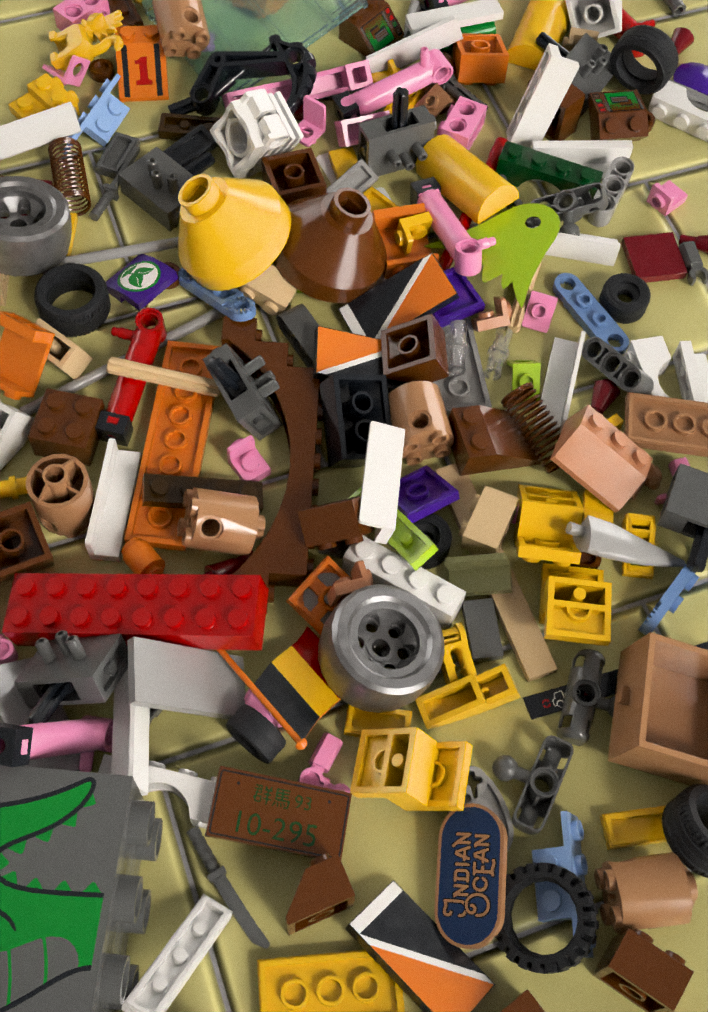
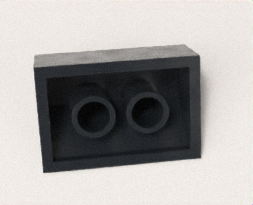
M332 374L320 383L328 467L356 468L365 466L370 423L375 421L392 426L386 375Z

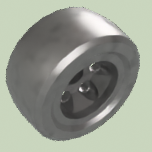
M24 176L0 177V217H8L6 219L0 218V273L11 276H32L55 268L66 257L71 240L72 223L66 198L54 186L38 179Z
M383 584L362 587L343 599L326 620L318 643V661L321 673L328 686L340 699L349 705L366 712L376 713L395 711L416 700L432 684L442 666L445 654L444 636L432 610L409 591ZM366 624L373 625L376 632L371 633L367 631ZM388 630H395L398 638L390 637ZM397 651L405 652L407 659H400Z

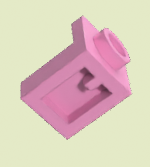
M668 180L663 185H660L658 182L653 184L646 202L666 216L683 204L688 195Z
M252 435L244 439L235 440L227 448L228 463L240 480L259 482L271 475V468L255 448V439Z

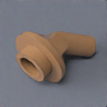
M651 463L647 478L630 497L631 499L635 500L643 485L651 490L659 488L662 481V473L657 466Z

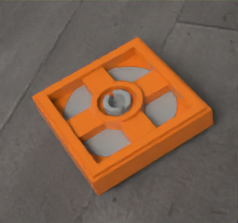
M326 556L289 596L286 602L321 635L326 620L336 607H330L326 595L336 580L350 576L329 556Z

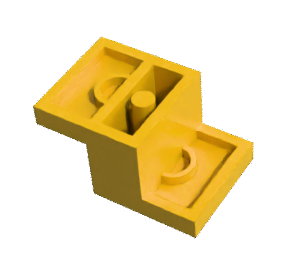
M518 484L517 497L519 498V506L513 537L517 556L531 563L546 560L563 567H568L571 564L579 565L581 551L576 547L573 536L565 531L568 522L579 525L582 522L584 507L577 491Z
M543 563L541 567L539 624H545L544 639L608 646L610 644L612 583L604 582V570L574 566L563 567Z
M418 727L362 729L350 793L357 798H386L405 811H463L473 746L467 741L437 742Z

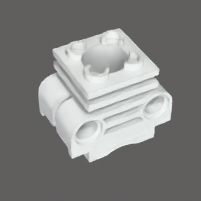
M265 89L247 91L239 100L231 101L223 116L209 130L215 142L223 150L227 159V165L234 178H246L262 171L263 157L291 152L304 137L281 92L278 91L274 95L273 93L267 94Z

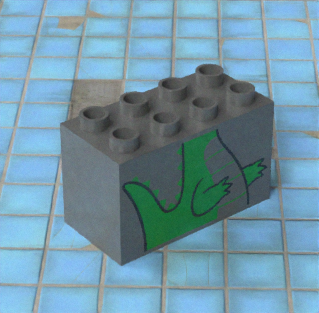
M0 765V1012L122 1011L123 1002L139 982V965L130 964V956L126 955L129 933L144 935L148 926L151 890L143 889V877L139 876L141 860L157 861L163 821L162 818H155V802L144 801L133 776L32 766L8 767Z

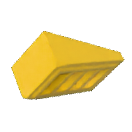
M627 513L621 523V528L655 545V516ZM622 562V576L652 579L654 577V566H638Z

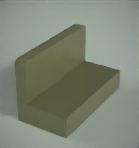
M506 553L444 558V565L449 571V583L466 591L465 597L512 593L511 563Z

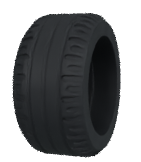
M637 25L628 29L614 45L610 54V67L618 82L626 89H637L639 94L644 95L660 91L675 73L679 62L677 48L672 39L662 30L649 25ZM631 50L639 51L648 56L655 64L657 70L641 65L635 59Z
M69 263L52 268L39 279L34 291V301L39 317L66 337H77L94 332L106 321L110 312L111 303L105 280L95 269L83 264ZM70 291H85L93 295L87 304L77 309L63 310L52 306L59 296Z
M693 784L686 787L666 805L662 813V827L667 843L673 853L678 855L681 862L696 874L708 878V785Z

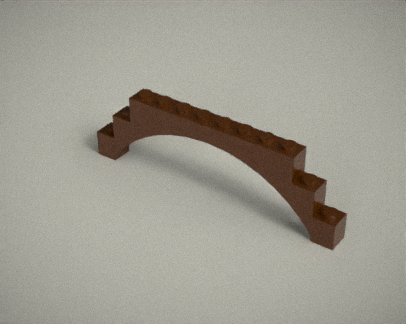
M224 316L221 336L222 346L227 343L246 364L258 355H261L266 364L253 373L255 378L257 379L270 370L280 385V389L269 395L281 418L290 452L288 482L279 512L257 549L232 574L261 575L269 590L267 614L268 603H274L275 586L298 587L314 568V559L308 558L309 549H315V546L306 548L298 511L317 506L312 504V496H318L319 478H314V470H320L321 453L315 452L316 445H322V428H317L318 420L323 421L322 403H319V396H321L320 383L324 380L313 378V368L293 367L294 354H289V343L262 341L263 330L258 329L257 318L237 322Z

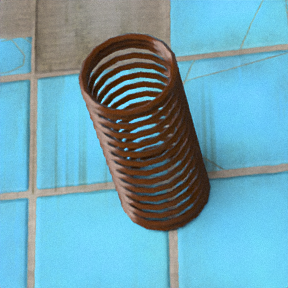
M70 137L57 138L48 147L54 187L60 190V192H64L62 194L65 198L82 196L78 200H67V202H78L86 198L82 203L68 204V206L73 207L87 202L81 208L69 209L70 211H78L86 208L77 213V217L82 216L90 210L92 204L81 144ZM64 143H70V144L76 145V146L78 147V148H76V147H74V146H68V145H66V146H61V147L55 149V150L52 152V150H53L56 146H58V145H60V144H64ZM66 147H68V148H74V149H76V150L78 151V152H76V151H74V150H63V151H60V152L56 153V154L53 156V154H54L57 150H59V149H61V148H66ZM63 152H74L77 154H65L56 158L57 155ZM65 156H74L73 158L60 159Z
M528 382L507 394L501 400V404H503V408H508L507 413H511L510 418L514 419V424H518L517 429H522L521 434L525 435L524 440H529L528 445H533L531 451H536L535 456H540L538 461L543 462L542 467H545L544 471L549 474L560 467L553 461L547 463L551 455L543 457L552 451L556 444L541 453L539 452L547 445L558 440L560 433L539 447L536 446L541 441L557 433L561 427L553 429L539 440L532 442L537 436L557 425L558 421H554L535 435L528 437L533 431L553 420L554 416H550L531 430L524 432L529 426L550 414V410L545 411L527 425L521 426L525 421L538 415L547 407V405H543L534 410L543 403V400L541 399L533 403L540 397V394L532 396L536 389H533L534 385ZM526 400V401L523 402L521 405H519L516 409L509 411L513 406H515V405L521 403L522 401ZM530 405V406L527 407L525 410H523L520 414H518V415H516V416H513L517 411H519V410L525 408L526 406ZM534 410L532 413H530V414H529L528 416H526L524 419H522V420H520V421H517L521 416H523V415L529 413L530 411Z

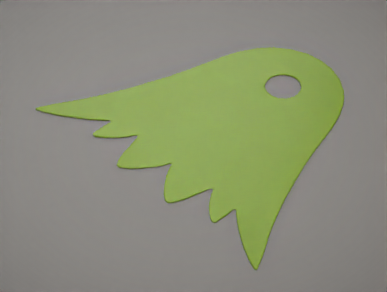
M522 204L466 230L471 238L477 240L486 237H494L496 239L494 246L482 250V265H484L482 282H488L503 274L501 279L502 288L505 289L513 282L516 299L522 308L533 276L558 235L560 229L558 214L552 208L543 204ZM530 217H538L541 223L538 227L528 228L525 225V221ZM436 241L424 246L428 248L446 249L441 241Z

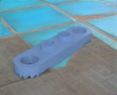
M181 268L178 271L179 283L183 288L233 321L244 322L255 317V301L245 297L243 292L234 288L225 291L209 290L200 286L193 278L190 279L191 276L185 269Z
M570 273L559 274L553 284L555 296L559 297L563 302V306L590 338L599 337L606 343L611 339L619 340L618 343H621V346L613 348L623 355L629 345L628 336L578 277ZM565 282V284H567L568 282V285L571 284V287H573V289L566 290L563 289L560 285L561 283L564 284Z
M686 564L648 615L650 617H647V620L638 629L644 635L653 632L667 611L671 613L676 611L684 600L679 594L683 589L689 592L699 579V576L690 572Z

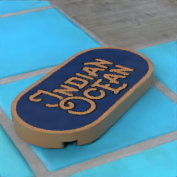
M464 804L463 811H451L442 822L438 838L435 921L440 933L449 943L464 949H480L489 944L501 931L505 919L507 831L502 820L492 810L480 804Z

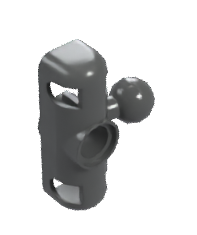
M595 182L536 198L530 203L548 202L551 208L558 214L560 222L563 221L559 233L580 236L579 227L574 223L579 221L584 215L605 210L608 206V195L602 183ZM591 188L599 189L601 197L592 199L589 190ZM532 217L536 226H539L541 220L538 217Z
M582 649L573 657L557 728L558 738L576 746H581L589 740V731L593 724L596 708L607 711L613 718L615 696L610 699L601 697L600 686L605 657L596 650ZM578 656H584L583 666L575 667ZM577 690L584 691L588 695L589 702L581 701L577 696ZM565 716H572L570 727H562Z
M553 735L547 736L541 745L531 771L519 767L515 759L509 755L499 756L493 762V774L499 780L510 781L516 779L525 783L512 815V824L519 831L529 835H536L545 826L574 752L573 746L569 742ZM544 749L546 750V752L543 757V760L541 761L539 758L542 753V750ZM561 758L568 759L563 769H557ZM534 781H545L549 786V792L539 791ZM519 807H520V808L522 809V811H521V813H520L519 818L517 819V816H516V815H517V811H518V809H519ZM537 817H542L544 820L540 828H533Z

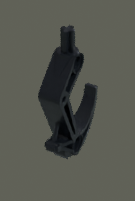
M278 34L269 37L270 45L263 51L213 52L189 92L190 97L168 105V109L172 114L187 115L196 111L197 114L202 116H209L216 111L222 95L236 84L235 80L289 75L292 81V90L286 103L293 115L303 105V97L310 95L314 88L313 84L317 77L315 69L316 59L303 46V43L285 42L281 40Z

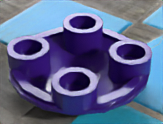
M689 62L677 67L673 74L675 82L708 95L707 65Z

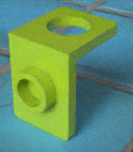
M535 360L507 361V365L512 367V391L525 383L531 382L534 385L533 389H536L532 396L540 394L541 363Z

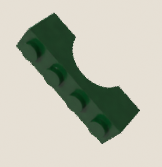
M506 141L496 168V172L499 175H505L508 182L515 187H519L525 181L536 179L551 183L560 192L601 182L603 175L602 171ZM597 188L589 190L592 199L598 190Z

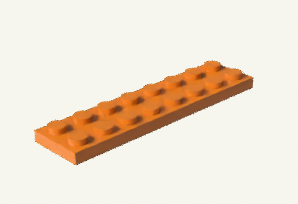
M168 340L162 368L213 379L202 359L207 357L212 350L221 346ZM158 384L125 532V544L133 538H141L146 540L153 548L186 551V547L182 545V536H177L178 521L180 518H184L185 509L142 506V478L144 473L200 477L215 401L214 396Z

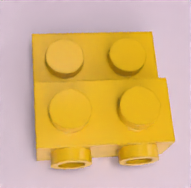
M47 73L28 83V93L8 104L10 112L18 119L70 101L77 115H80L79 99L73 90L66 91L63 83L57 76L52 78Z

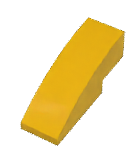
M504 663L477 676L472 673L422 695L415 701L426 729H432L486 712L521 698L508 667Z

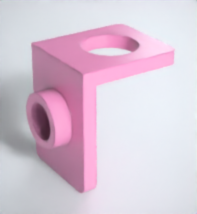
M73 55L66 72L60 69L56 70L53 66L43 64L42 68L52 74L53 77L57 76L64 86L70 84L80 87L90 61ZM81 63V69L77 75H73L74 67L77 64Z
M309 95L303 97V120L298 126L300 130H311L313 135L307 138L303 137L299 143L310 147L326 131V106Z
M532 290L522 326L547 333L558 297Z

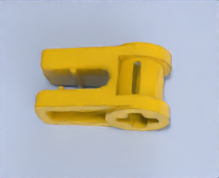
M455 623L452 628L442 630L445 654L441 671L446 685L458 680L455 670L456 665L453 664L451 654L457 656L461 668L460 673L463 674V677L472 673L477 676L468 647L467 635L462 623Z

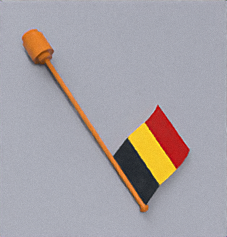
M133 538L123 546L121 550L123 561L134 574L164 573L165 561L146 540ZM308 626L292 646L267 666L255 683L249 679L225 650H217L296 742L295 748L298 750L306 748V737L317 721L341 700L328 686L321 673L318 661L319 638Z

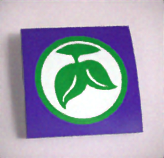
M140 254L108 279L106 285L108 293L122 303L126 300L140 311L175 282L178 276L177 272L165 263L151 256Z

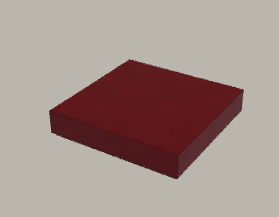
M673 232L623 237L621 244L633 275L640 277L646 283L686 278L688 272Z

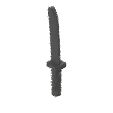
M134 146L118 173L134 163L139 154L140 146ZM118 174L111 184L105 183L103 185L104 193L89 214L92 220L98 221L103 211L110 204V201H117L119 199L118 187L120 183Z
M199 826L191 828L186 834L190 841H192V845L197 850L198 856L209 873L207 878L210 884L214 883L250 941L262 948H269L270 942L258 927L226 877L227 871L224 865L220 867L219 863H217V859L202 835Z

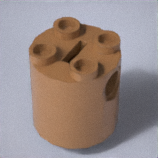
M153 0L152 6L164 54L167 57L199 58L202 54L201 51L208 46L210 41L202 1Z
M411 381L391 391L388 395L392 426L405 429L402 458L406 459L407 465H418L426 459L433 457L444 458L450 455V447L454 443V435L438 385L430 381Z
M52 454L37 461L26 476V489L41 525L51 533L67 538L77 537L80 532L89 526L95 500V494L85 465L76 457L67 454Z
M197 487L185 489L183 495V507H186L185 516L179 519L177 525V536H182V545L190 549L242 556L249 555L254 546L255 539L261 540L265 531V517L259 515L257 497Z
M675 853L639 856L616 862L605 861L602 863L601 868L594 870L595 883L598 890H602L604 904L600 905L602 922L604 926L611 925L617 934L622 933L628 928L631 930H649L690 923L692 908L698 897L697 884L693 874Z

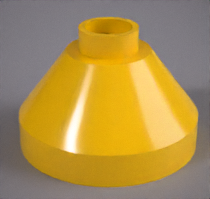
M198 174L187 180L179 191L178 201L181 206L178 257L185 271L200 286L213 291H225L240 287L262 274L283 250L291 229V213L285 201L267 182L256 179L210 177L207 174Z

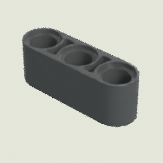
M301 303L278 314L276 319L280 330L306 367L313 368L314 333L319 324Z
M591 337L584 342L582 356L626 392L651 394L654 387L652 378L615 348L599 337ZM637 379H639L638 382H637V384H636L635 386H633V384L635 383V381H636Z

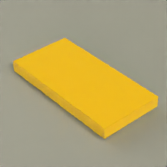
M366 950L257 960L260 1012H405L403 990Z

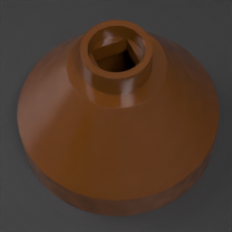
M344 187L336 192L304 197L287 204L291 213V229L287 242L274 261V264L281 275L292 286L310 297L330 303H349L375 287L385 269L387 253L384 241L371 213L370 202L363 193L353 188Z

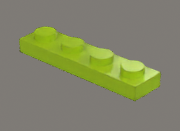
M362 486L349 498L361 496ZM397 509L395 531L387 543L416 571L439 549Z

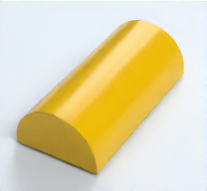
M565 0L529 1L507 50L509 54L508 63L536 70L545 52L535 42L541 32H545L557 43L562 44L570 25Z
M443 134L432 138L423 147L428 154L426 160L419 161L417 158L416 173L423 179L434 177L441 186V194L477 224L482 223L519 199V193L515 186L449 135Z

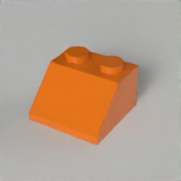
M462 33L463 39L453 43V60L456 67L455 77L457 82L464 85L484 83L490 86L497 83H505L509 54L500 34Z

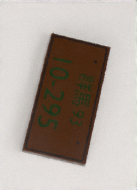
M220 766L205 837L310 858H316L323 854H329L330 858L339 855L341 860L352 793Z

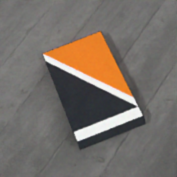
M430 253L338 310L352 333L381 339L382 330L433 314L457 300L459 295L433 253Z
M317 326L314 333L313 378L325 380L332 374L383 375L381 339ZM386 379L388 393L407 382Z
M394 880L345 928L423 1012H472L495 986L493 981L459 947L452 945L442 936L437 924Z

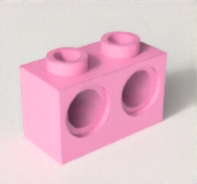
M64 0L53 8L57 28L63 31L73 24L81 23V19L87 20L90 14L103 13L105 17L110 14L108 0Z
M460 96L455 105L451 104L447 113V119L440 122L437 135H449L467 150H470L485 123L487 105Z
M382 111L335 121L339 147L357 145L359 123L390 115V112Z

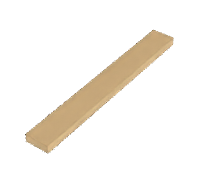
M455 463L435 469V472L459 491L460 499L448 506L460 530L464 519L470 520L473 512L470 511V507L477 492L469 475L460 476ZM502 546L499 553H504ZM469 551L470 555H478ZM511 568L512 593L489 595V598H493L497 616L527 682L556 673L558 668Z

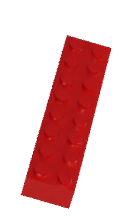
M15 573L2 633L17 646H35L36 641L40 638L54 640L57 632L65 630L69 636L76 635L78 637L122 634L126 644L130 638L139 637L207 650H262L269 590L261 575Z

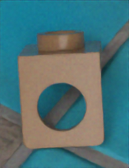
M436 83L417 102L414 108L425 105L429 113L433 114L436 118L449 103L455 105L456 102Z

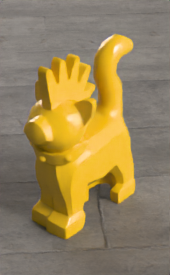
M117 10L105 17L103 13H93L89 15L87 20L81 19V23L73 24L61 32L50 31L49 40L55 42L59 54L56 52L50 54V61L54 68L66 71L73 55L86 58L91 63L96 56L105 53L112 46H114L115 51H120L124 43L122 38L115 35V33L118 32L116 28L123 25L121 20L124 18L121 15V10ZM97 38H98V40H99L100 42L97 43V44H95V45H93V42H97Z

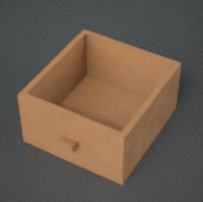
M650 632L620 652L608 753L609 762L689 786L693 784L708 785V650Z

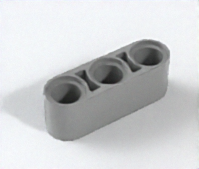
M621 156L612 161L602 181V185L608 195V206L603 211L599 210L588 214V221L593 226L604 227L610 222L634 171L635 166L631 159ZM599 189L593 199L601 197Z

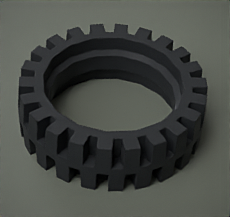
M540 862L528 863L524 867H517L513 870L514 873L506 875L505 919L501 931L495 936L499 941L497 946L507 954L505 957L511 962L531 972L554 974L577 966L581 963L580 960L583 957H587L590 953V947L592 944H595L597 938L595 936L596 929H599V921L596 918V914H599L598 908L593 902L595 898L591 891L587 889L582 879L578 878L571 871L555 864ZM548 881L558 884L570 895L576 907L578 921L575 934L565 948L555 954L541 955L530 951L519 941L513 930L511 914L514 902L523 889L536 882Z

